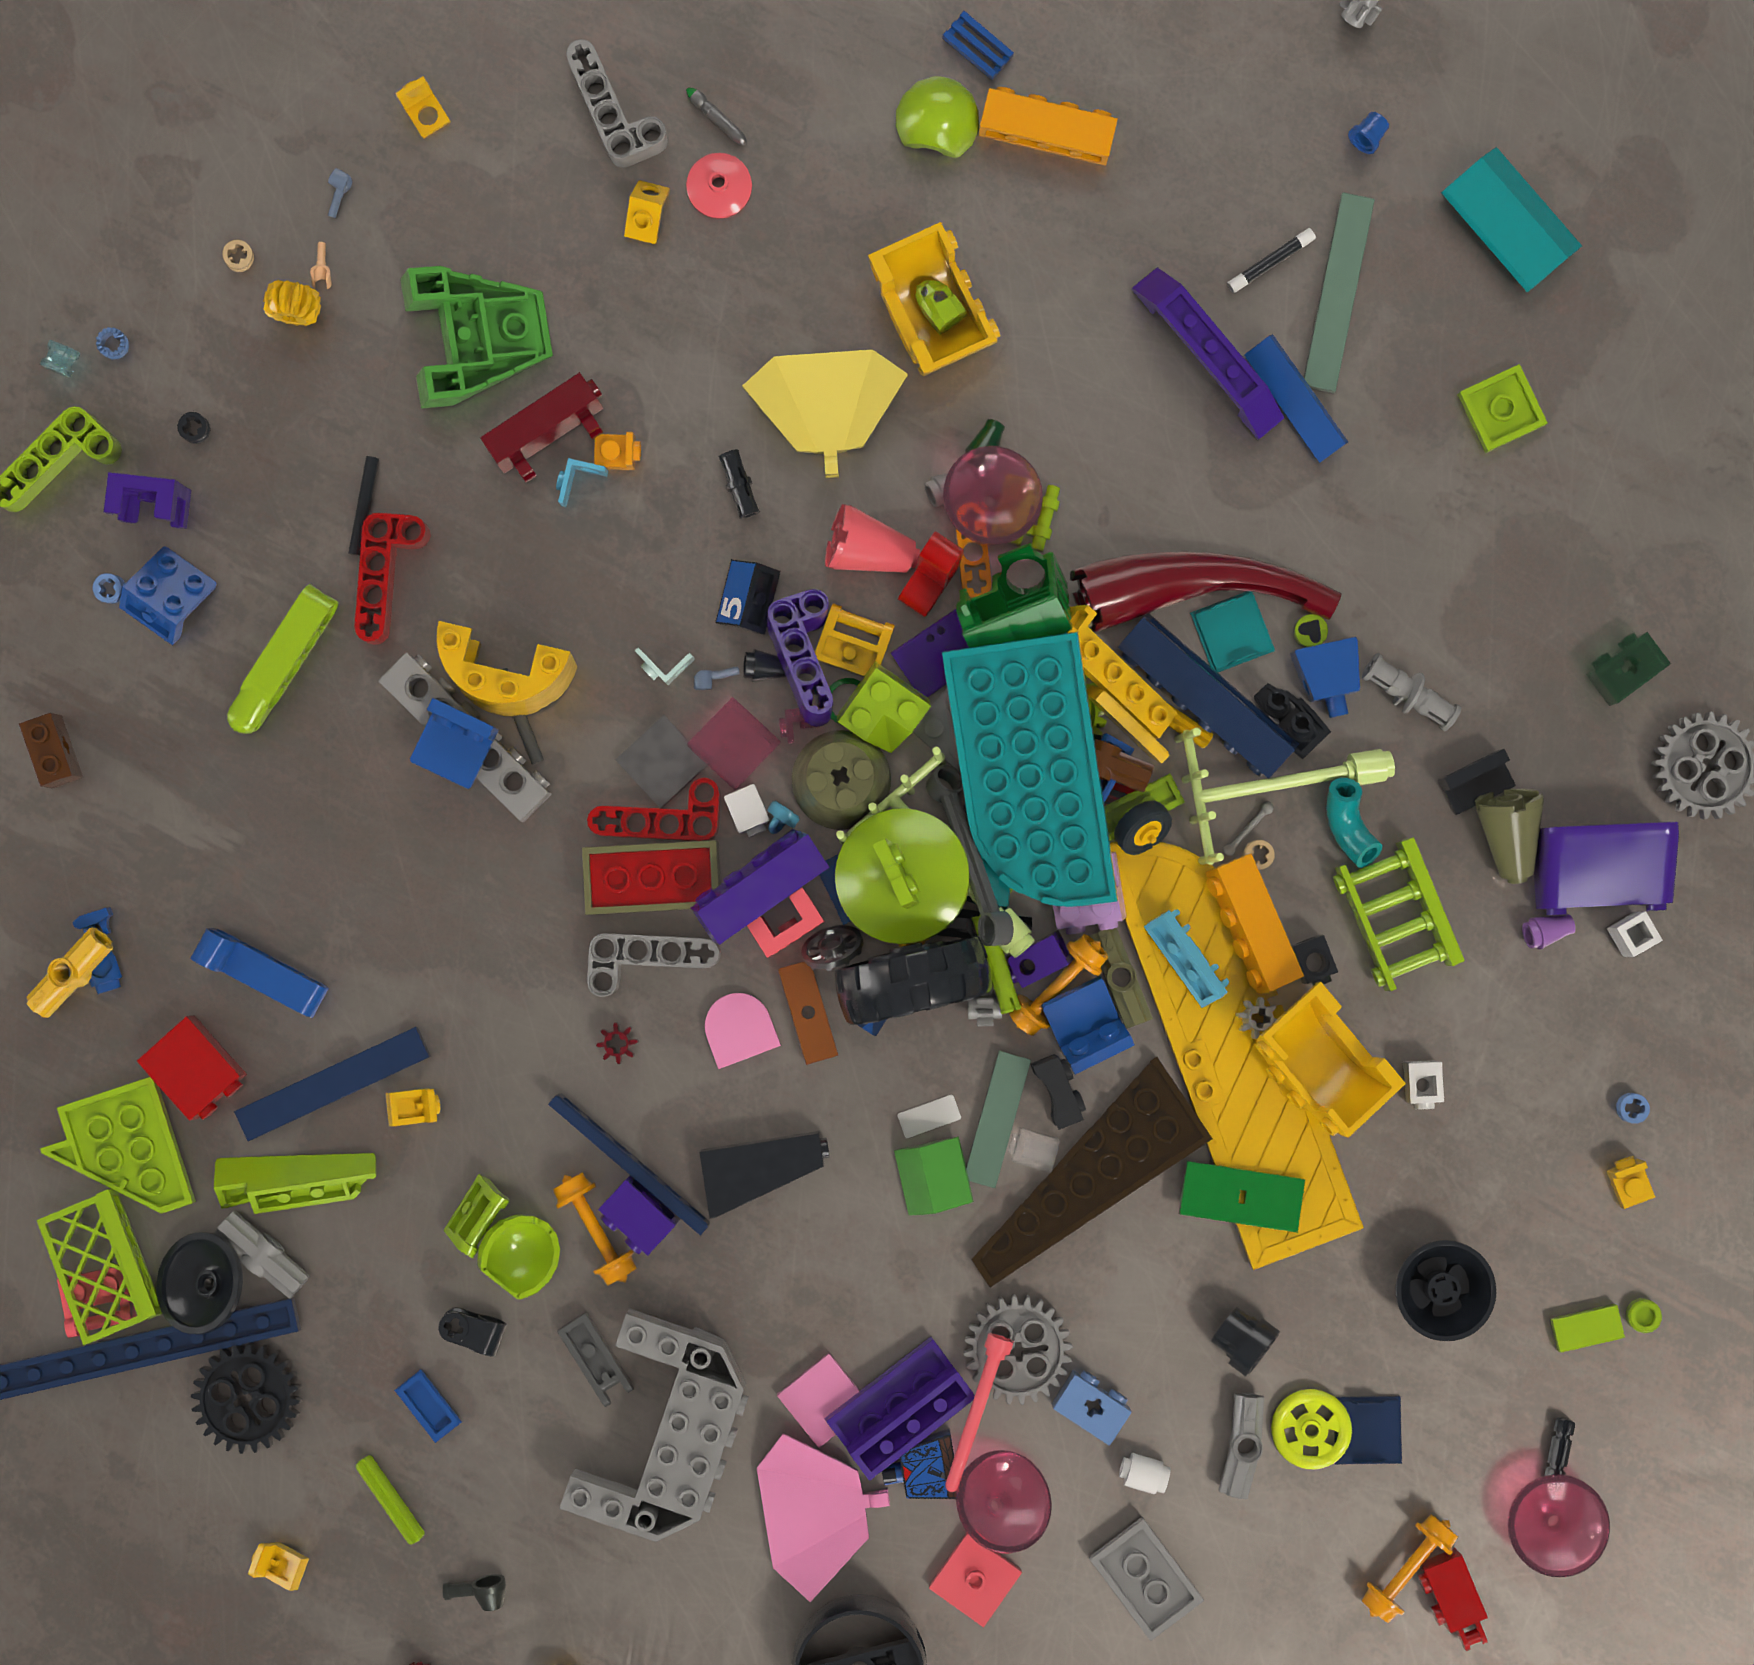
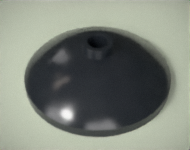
M198 1232L186 1235L178 1240L164 1256L157 1275V1300L165 1319L174 1328L187 1334H206L221 1327L231 1317L240 1300L243 1286V1272L240 1259L231 1244L216 1234Z

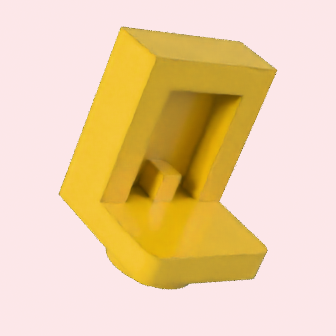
M423 1088L386 1093L389 1126L437 1122V1114L440 1113V1100L438 1095L435 1094L434 1089Z
M281 1542L260 1543L252 1555L248 1575L253 1578L266 1577L289 1591L298 1590L309 1558Z

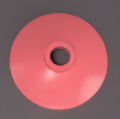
M712 153L699 159L690 169L686 182L687 194L692 205L703 215L716 219L728 218L740 212L748 203L752 192V180L747 167L738 158L727 153ZM720 177L724 179L725 183L722 187H715L712 184L713 180Z

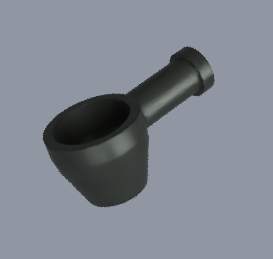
M500 1574L482 1576L470 1583L443 1584L444 1600L475 1596L484 1611L498 1610L504 1604L506 1581L505 1577Z

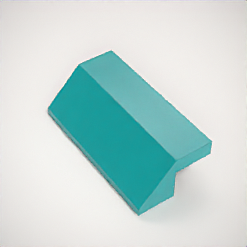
M1497 147L1481 157L1441 192L1526 292H1529L1582 247L1580 242Z

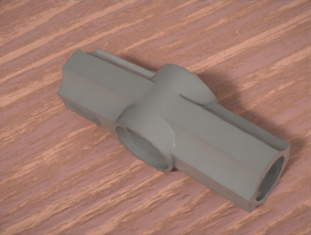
M1234 1393L1232 1434L1229 1439L1230 1448L1218 1490L1221 1493L1238 1499H1248L1257 1462L1263 1453V1444L1261 1442L1264 1409L1263 1395ZM1245 1438L1253 1439L1254 1447L1250 1452L1240 1453L1238 1451V1444L1241 1440Z

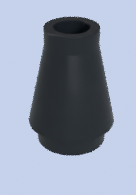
M756 649L753 652H745L743 663L744 678L751 679L752 682L787 678L777 655Z

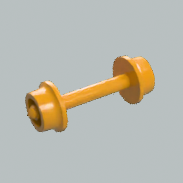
M1083 934L1075 942L1069 941L1067 943V950L1074 960L1034 1001L1021 994L1017 996L1022 1008L1009 1013L1017 1028L1031 1036H1034L1042 1028L1048 1029L1050 1025L1041 1005L1057 997L1084 968L1094 975L1099 976L1101 974V966L1108 959V954L1101 947L1100 941H1095L1090 936Z
M583 1172L574 1177L564 1175L563 1183L553 1189L557 1198L556 1207L558 1209L572 1201L606 1263L593 1271L594 1274L600 1275L607 1286L616 1281L626 1283L627 1275L637 1269L632 1258L634 1251L630 1249L617 1255L583 1195L596 1187L595 1182H589Z
M1430 1514L1424 1522H1417L1415 1526L1427 1537L1382 1591L1372 1582H1368V1591L1361 1601L1370 1609L1371 1617L1379 1616L1385 1622L1390 1623L1396 1615H1403L1405 1611L1394 1599L1437 1546L1447 1554L1452 1555V1546L1458 1539V1536L1449 1529V1520L1440 1521Z

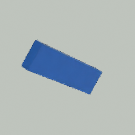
M1273 334L1266 337L1244 354L1255 372L1268 386L1274 399L1319 463L1348 443L1346 437Z

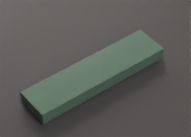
M1000 1050L998 1052L966 1165L968 1178L971 1182L996 1188L1031 1059Z

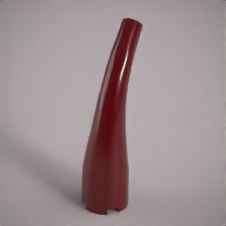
M1180 551L1126 555L1097 561L1070 572V581L1077 580L1079 587L1077 592L1072 593L1076 606L1089 605L1097 613L1091 621L1093 625L1090 627L1094 633L1173 604L1218 590L1251 591L1273 595L1301 605V609L1327 620H1330L1342 595V593L1320 582L1286 568L1250 558L1219 553Z

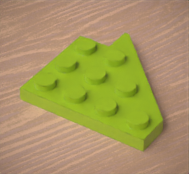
M151 1077L57 1107L67 1140L40 1148L42 1154L161 1214L196 1202L160 1088Z

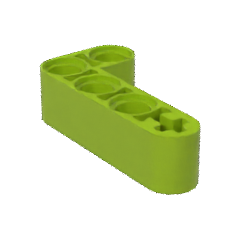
M80 407L67 408L0 475V507L10 512L23 510L82 450L101 464H113L120 458L122 453L120 442L90 413ZM84 417L85 426L80 431L75 432L73 428L76 419ZM61 440L62 448L60 452L56 455H51V445L55 441ZM102 440H108V450L104 454L98 455L97 445ZM37 464L39 468L37 475L32 479H28L27 470L31 465ZM19 480L20 482L26 484V486L22 488V485L16 481ZM9 489L11 490L10 493L13 496V498L10 501L8 500L9 497L6 494V492Z

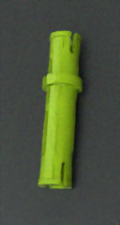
M975 916L971 918V920L974 923L977 936H979L978 922L980 916ZM984 945L990 964L993 988L1001 1010L1000 1013L1006 1014L1013 1012V1010L1021 1009L1022 1007L1016 994L1003 949L1000 946Z

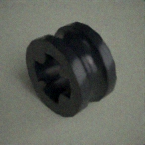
M187 412L181 416L177 424L180 436L190 443H202L210 435V424L199 413ZM192 420L202 424V427L197 429L198 434L195 436L191 432L186 431V429L191 427L190 421Z

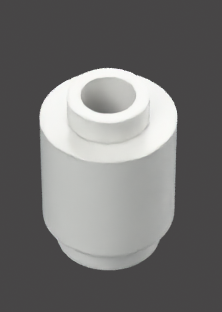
M1131 1453L1129 1459L1123 1458L1119 1477L1124 1478V1486L1154 1495L1156 1492L1164 1494L1168 1485L1171 1468L1164 1466L1163 1461Z

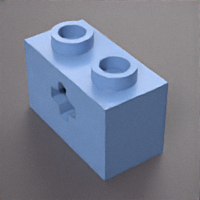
M1072 1370L1052 1401V1407L1110 1446L1132 1412L1129 1406L1126 1405L1128 1399L1114 1389H1111L1108 1393L1098 1386L1100 1380L1087 1371L1083 1370L1080 1375ZM1098 1398L1100 1409L1092 1408L1089 1412L1086 1401L1090 1400L1093 1402Z

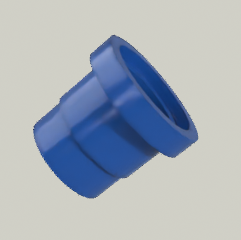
M1370 112L1359 125L1351 128L1348 132L1349 140L1361 152L1373 154L1379 147V141L1389 129V123L1381 114Z

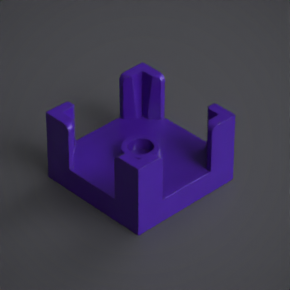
M108 472L103 512L110 515L118 514L117 518L121 522L137 523L141 501L155 503V518L171 521L170 525L173 528L187 529L192 490L174 479Z

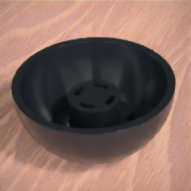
M1450 1240L1433 1241L1414 1250L1401 1265L1395 1285L1396 1301L1404 1319L1415 1331L1437 1341H1456L1478 1331L1489 1319L1497 1294L1495 1277L1485 1258L1472 1247Z

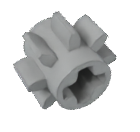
M1341 0L1339 3L1341 7L1345 8L1341 14L1343 19L1357 28H1362L1365 22L1371 26L1382 11V7L1377 5L1379 0Z
M993 988L983 996L968 1000V1019H977V1026H993V1019H1002L996 994H993Z
M1262 997L1257 998L1256 1006H1253L1248 1000L1243 1001L1246 1009L1243 1013H1236V1016L1242 1018L1243 1022L1239 1030H1252V1039H1257L1259 1031L1264 1032L1277 1020L1273 1018L1272 1013L1276 1006H1264V998ZM1259 1013L1260 1016H1264L1263 1023H1256V1021L1251 1020L1252 1014Z

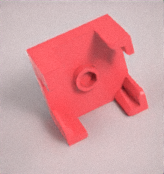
M803 887L790 895L791 902L802 917L801 921L797 922L795 917L778 927L780 934L777 936L763 916L758 917L747 925L767 958L826 922Z

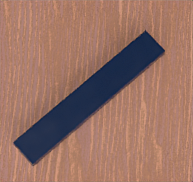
M414 1027L234 1111L249 1142L431 1057L418 1027Z
M562 1093L555 1095L548 1105L700 1236L708 1228L710 1221Z

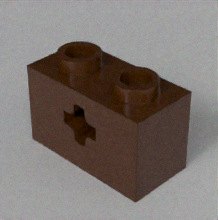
M47 713L19 723L40 787L53 789L83 778L62 715Z

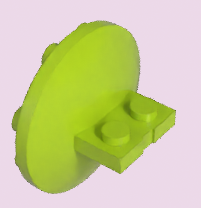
M914 809L883 811L864 820L845 840L836 862V891L846 915L864 933L888 943H918L941 933L955 920L962 910L970 886L968 857L957 835L938 818Z

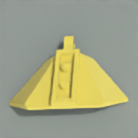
M873 349L774 356L742 387L797 452L824 454L825 477L839 478L837 453L864 447L908 377V374Z

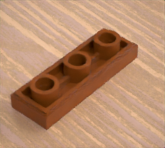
M804 961L778 969L806 1065L838 1056L814 970ZM805 1006L814 1008L815 1014L812 1018H805L803 1016L802 1009Z

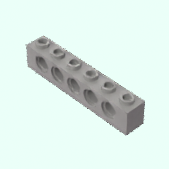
M406 652L378 680L424 727L432 712L427 710L432 698L448 703L451 707L474 718L479 715L466 700L460 704L452 696L456 690L443 677L437 681L429 673L433 667L419 654L414 658ZM425 680L429 686L428 692L425 696L416 698L413 693V687L418 681ZM498 732L490 750H496L499 753V762L492 768L486 767L483 762L476 778L519 821L525 822L552 795L547 789L550 783L537 770L531 774L523 766L527 760L514 747L508 751L499 742L503 736ZM513 773H520L523 777V785L517 791H511L507 786V779Z

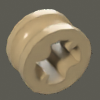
M232 240L224 246L222 251L223 259L231 270L243 272L252 266L254 253L245 241ZM238 248H243L242 251L244 254H247L246 259H240L239 264H235L230 254L236 253Z
M1255 840L1245 847L1243 856L1250 853L1253 856L1254 851L1252 848L1258 845V849L1264 847L1267 851L1264 855L1265 862L1263 864H1260L1259 860L1255 862L1258 870H1262L1273 863L1275 852L1268 842Z

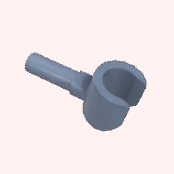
M338 168L333 170L328 180V183L336 188L328 216L336 218L344 193L351 188L353 183L352 178Z
M737 666L719 671L701 670L694 676V689L712 690V679L739 675V668Z

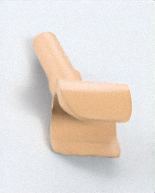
M318 242L317 262L310 270L312 287L316 289L315 283L321 279L326 280L327 289L332 285L330 269L326 266L325 242Z

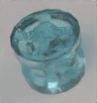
M49 340L47 344L49 351L47 356L41 359L39 365L57 374L71 378L73 374L72 365L74 361L79 360L81 353L68 346Z

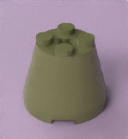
M847 730L826 732L812 739L798 754L792 770L793 794L801 810L815 823L834 830L851 829L870 812L868 805L872 802L876 805L882 802L889 795L891 787L889 764L881 749ZM846 768V776L850 779L847 784L841 782L839 786L835 785V778L831 775V772Z

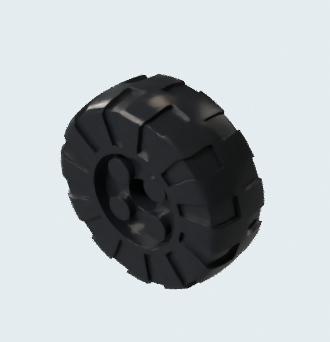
M979 936L944 942V940L927 944L919 942L890 949L889 953L870 957L867 961L848 965L834 972L838 1001L845 1020L849 1025L879 1022L889 1018L894 1019L908 1016L923 1010L928 1011L944 1007L949 1004L983 996L992 989L990 964L985 947Z

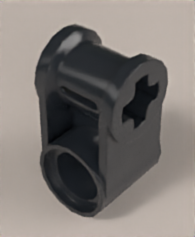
M455 1307L449 1309L439 1322L438 1330L440 1336L447 1342L469 1348L485 1356L495 1357L507 1324L492 1316ZM454 1318L459 1319V1326H461L457 1332L452 1331V1325L447 1323L451 1322Z

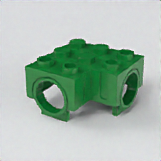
M1031 543L998 555L1001 572L992 576V591L971 599L966 588L959 590L960 601L956 604V610L963 629V636L969 648L1065 634L1067 631L1072 630L1071 612L1068 605L1070 604L1067 591L1068 583L1053 552L1042 555L1033 549ZM1030 559L1042 565L1045 574L1038 585L1030 588H1021L1009 581L1006 575L1007 570L1018 560Z

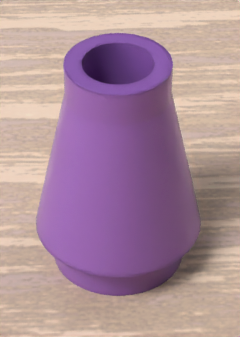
M1569 914L1563 916L1531 917L1528 922L1523 923L1522 933L1529 948L1541 950L1559 939L1575 933V923Z

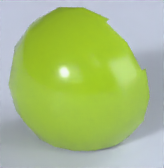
M932 76L916 82L903 94L896 109V129L904 146L915 149H933L945 156L958 158L974 143L979 131V110L972 93L959 81L948 77Z
M516 1214L501 1219L486 1232L479 1245L478 1269L516 1299H524L536 1294L550 1281L558 1267L560 1246L557 1234L547 1222L533 1215Z

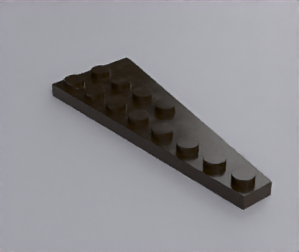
M1158 1057L1150 1061L1097 1122L1063 1157L1051 1173L1036 1187L1023 1204L1016 1209L1013 1215L971 1259L990 1288L1213 1140Z

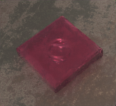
M732 697L687 743V746L736 791L780 745L781 741Z

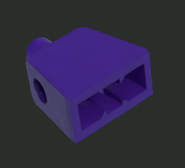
M1059 930L1034 942L1018 957L1014 958L1010 955L1007 958L1013 984L1019 982L1022 988L1056 972L1074 960L1067 950L1066 943ZM1032 960L1035 968L1028 970L1024 965V961Z

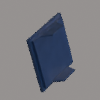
M1401 1396L1336 1397L1344 1405L1350 1416L1352 1437L1348 1449L1335 1462V1465L1402 1464ZM1334 1431V1444L1338 1437V1432Z

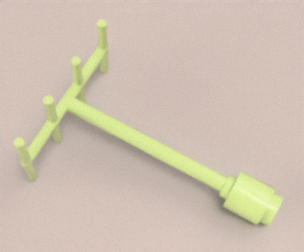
M1196 727L1191 730H1184L1183 733L1174 737L1176 743L1184 742L1189 774L1182 777V782L1184 784L1191 782L1197 815L1191 816L1189 822L1191 824L1199 823L1204 856L1198 859L1201 865H1212L1214 862L1224 859L1222 853L1214 854L1208 821L1215 819L1216 813L1214 811H1206L1205 803L1327 782L1338 778L1353 779L1361 786L1384 782L1388 777H1393L1395 774V763L1391 752L1374 749L1349 754L1347 761H1344L1341 766L1202 790L1201 779L1206 778L1209 772L1206 769L1199 771L1193 737L1201 734V729Z
M934 747L932 749L934 756L910 777L905 774L900 777L902 784L878 805L873 802L868 805L870 812L846 833L839 830L836 833L839 843L843 845L850 833L859 824L875 814L886 811L890 807L892 809H910L902 801L901 797L906 793L914 795V786L937 766L946 765L945 755L941 752L940 748ZM969 886L968 896L977 905L971 886ZM1008 908L1005 911L1009 913L1013 921V937L1008 945H1001L1000 947L1006 954L1011 953L1016 958L1028 949L1035 940L1030 935L1032 931L1011 908Z

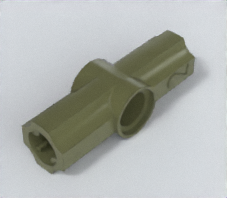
M1117 928L1103 930L1090 935L1095 941H1100L1101 947L1108 954V959L1101 966V969L1105 976L1106 985L1111 991L1126 1029L1153 1019L1137 980L1136 971L1131 965ZM1117 968H1123L1129 973V982L1124 987H1119L1112 981V973Z

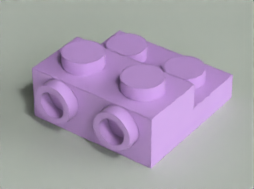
M1116 851L1111 852L1118 901L1076 907L1053 905L1057 930L1065 929L1066 934H1077L1085 932V926L1098 924L1099 930L1114 929L1118 927V921H1123L1126 918Z

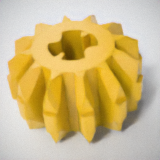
M276 280L268 284L267 291L264 293L263 309L268 317L274 318L275 321H282L285 324H294L296 326H308L317 321V316L320 314L321 297L316 289H312L309 285H302L299 282L295 283L289 280Z

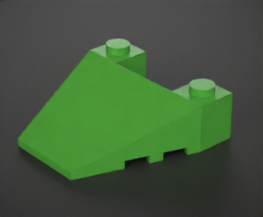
M443 266L408 268L401 277L405 311L438 309L447 365L424 366L417 374L416 379L421 409L454 406L553 356L542 291L504 281L499 283L483 279L482 276L475 274L467 275L451 271V268Z

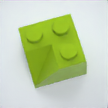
M875 661L838 712L837 721L864 741L892 753L914 731L931 707L929 698Z

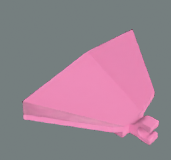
M783 1433L757 1466L773 1569L811 1602L869 1539L866 1508L890 1506L888 1488L863 1492L858 1469Z

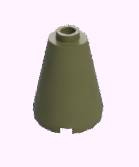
M1506 789L1502 796L1494 798L1493 792L1479 796L1475 800L1476 810L1501 878L1507 879V882L1511 884L1524 883L1528 881V877L1534 874L1544 804L1543 794L1539 795V792L1534 789Z

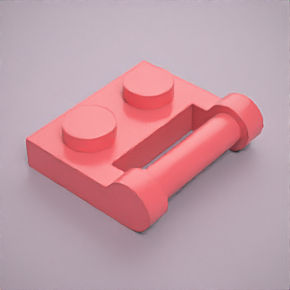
M110 1267L102 1284L119 1291L124 1279L121 1271ZM102 1269L81 1273V1275L97 1282ZM68 1276L70 1283L73 1279L72 1276ZM57 1279L65 1318L64 1328L68 1338L80 1336L59 1279ZM78 1280L73 1291L76 1299L87 1304L95 1286ZM126 1287L124 1293L127 1294V1295H130V1294H129V1291H128V1289H127V1287ZM100 1289L93 1306L114 1302L116 1295ZM121 1298L120 1310L116 1311L114 1315L124 1320L136 1317L133 1302ZM101 1315L88 1317L85 1322L88 1331L102 1328L106 1317ZM112 1320L110 1326L117 1325L119 1323Z

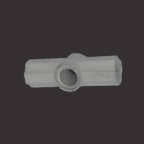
M233 1211L225 1218L214 1233L231 1244L240 1256L241 1263L249 1271L259 1277L264 1276L289 1299L302 1288L310 1277L307 1272L284 1253V1248L277 1240L267 1233H260L236 1211Z

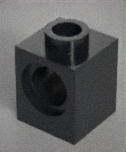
M1316 935L1291 945L1304 974V977L1300 978L1302 984L1312 983L1313 986L1317 982L1327 984L1332 981L1330 975L1338 973L1324 935ZM1312 953L1319 954L1322 959V966L1316 972L1310 971L1306 964L1308 956Z

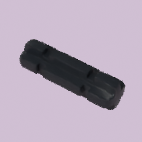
M1557 1418L1555 1421L1554 1431H1556V1435L1552 1436L1547 1461L1550 1462V1467H1546L1544 1476L1545 1480L1551 1484L1562 1485L1565 1480L1566 1472L1563 1469L1568 1465L1572 1445L1570 1436L1574 1435L1575 1422L1570 1419Z

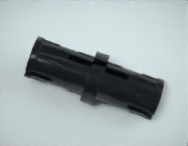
M731 450L718 456L728 481L726 484L727 490L732 493L740 519L749 518L760 513L750 486L753 483L751 477H747L739 450Z

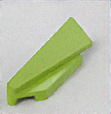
M374 1153L218 1158L215 1161L214 1190L221 1209L250 1202L254 1214L352 1200L361 1192V1185L367 1179H374L376 1177V1155Z

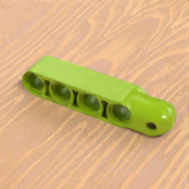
M308 584L302 590L245 678L239 694L228 710L227 721L234 731L250 734L262 726L338 608V601L329 595L323 594L321 590L311 584Z

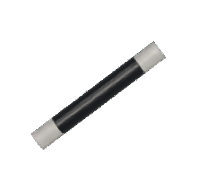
M1311 228L1306 229L1228 281L1227 286L1230 291L1236 293L1315 240L1314 232Z

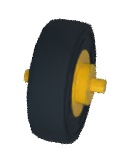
M1154 800L1145 801L1134 806L1124 814L1115 828L1114 838L1125 853L1139 855L1153 848V845L1155 846L1167 836L1172 826V817L1160 802Z

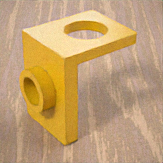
M424 76L410 81L395 93L423 139L451 122ZM431 107L437 111L438 117L434 124L424 125L420 122L419 114L422 109Z
M638 180L629 198L624 232L625 237L656 244L662 207L669 195V187ZM642 191H654L659 195H648Z

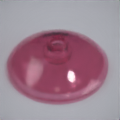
M999 446L979 447L962 455L950 468L943 486V504L950 522L965 537L986 545L1010 543L1026 534L1036 522L1043 502L1041 481L1034 467L1017 452ZM992 497L995 500V505H986L984 498Z
M997 1450L977 1457L965 1468L956 1491L957 1511L963 1527L975 1542L990 1551L1010 1554L1025 1550L1035 1544L1048 1527L1052 1510L1048 1484L1040 1470L1030 1460L1018 1453ZM992 1500L997 1502L998 1511L992 1508Z
M1551 1474L1539 1477L1521 1489L1511 1504L1507 1527L1514 1551L1527 1566L1546 1576L1569 1577L1587 1570L1601 1557L1609 1540L1610 1519L1603 1500L1591 1486L1569 1475ZM1556 1515L1558 1517L1557 1524L1549 1526L1548 1519Z

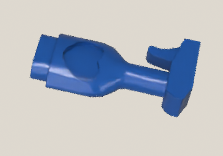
M106 907L81 915L72 923L75 928L83 929L84 934L89 928H96L98 924L105 934H110L109 920L113 916L111 907ZM112 951L92 971L89 982L91 987L95 986L97 994L121 987L119 978H122L117 959Z

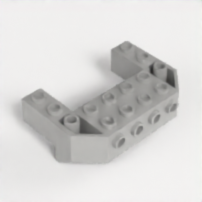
M629 1309L625 1315L615 1346L679 1368L639 1488L637 1490L575 1468L570 1476L559 1509L657 1542L698 1522L703 1511L710 1512L716 1494L710 1491L713 1479L721 1480L727 1462L721 1459L725 1446L731 1448L738 1428L732 1427L736 1414L743 1415L749 1396L743 1394L746 1382L724 1339L698 1327H694V1330Z

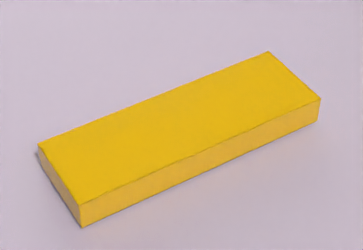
M1091 685L1087 689L1088 699L1149 757L1160 763H1163L1168 758L1169 752L1105 690L1095 685Z

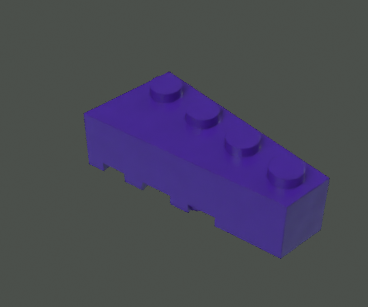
M792 828L771 846L756 855L744 867L726 876L723 879V883L714 890L709 889L695 899L697 903L691 907V910L712 941L720 945L827 870L829 866L809 835Z

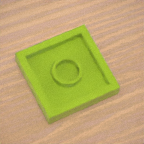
M1520 364L1464 389L1457 394L1485 453L1548 424Z

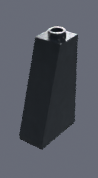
M815 1131L701 1149L699 1154L709 1219L723 1215L824 1167V1158H830L827 1138H820V1132Z

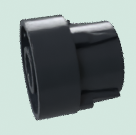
M1236 1307L1220 1326L1211 1342L1223 1350L1226 1356L1230 1358L1228 1364L1247 1377L1279 1336L1280 1331L1264 1318L1258 1321L1253 1316L1250 1317L1240 1308Z

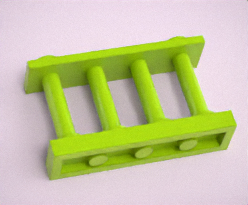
M1414 837L1395 843L1398 848L1394 852L1395 855L1352 873H1349L1346 865L1334 868L1337 874L1333 876L1335 886L1340 895L1345 893L1375 968L1371 969L1373 978L1377 986H1383L1385 991L1397 989L1393 978L1436 960L1444 961L1446 966H1455L1465 961ZM1399 867L1402 870H1407L1411 881L1407 882L1406 887L1364 904L1361 903L1355 885ZM1412 898L1415 901L1419 899L1424 911L1420 913V917L1379 934H1374L1367 916ZM1424 929L1432 931L1436 940L1433 948L1387 966L1380 947Z

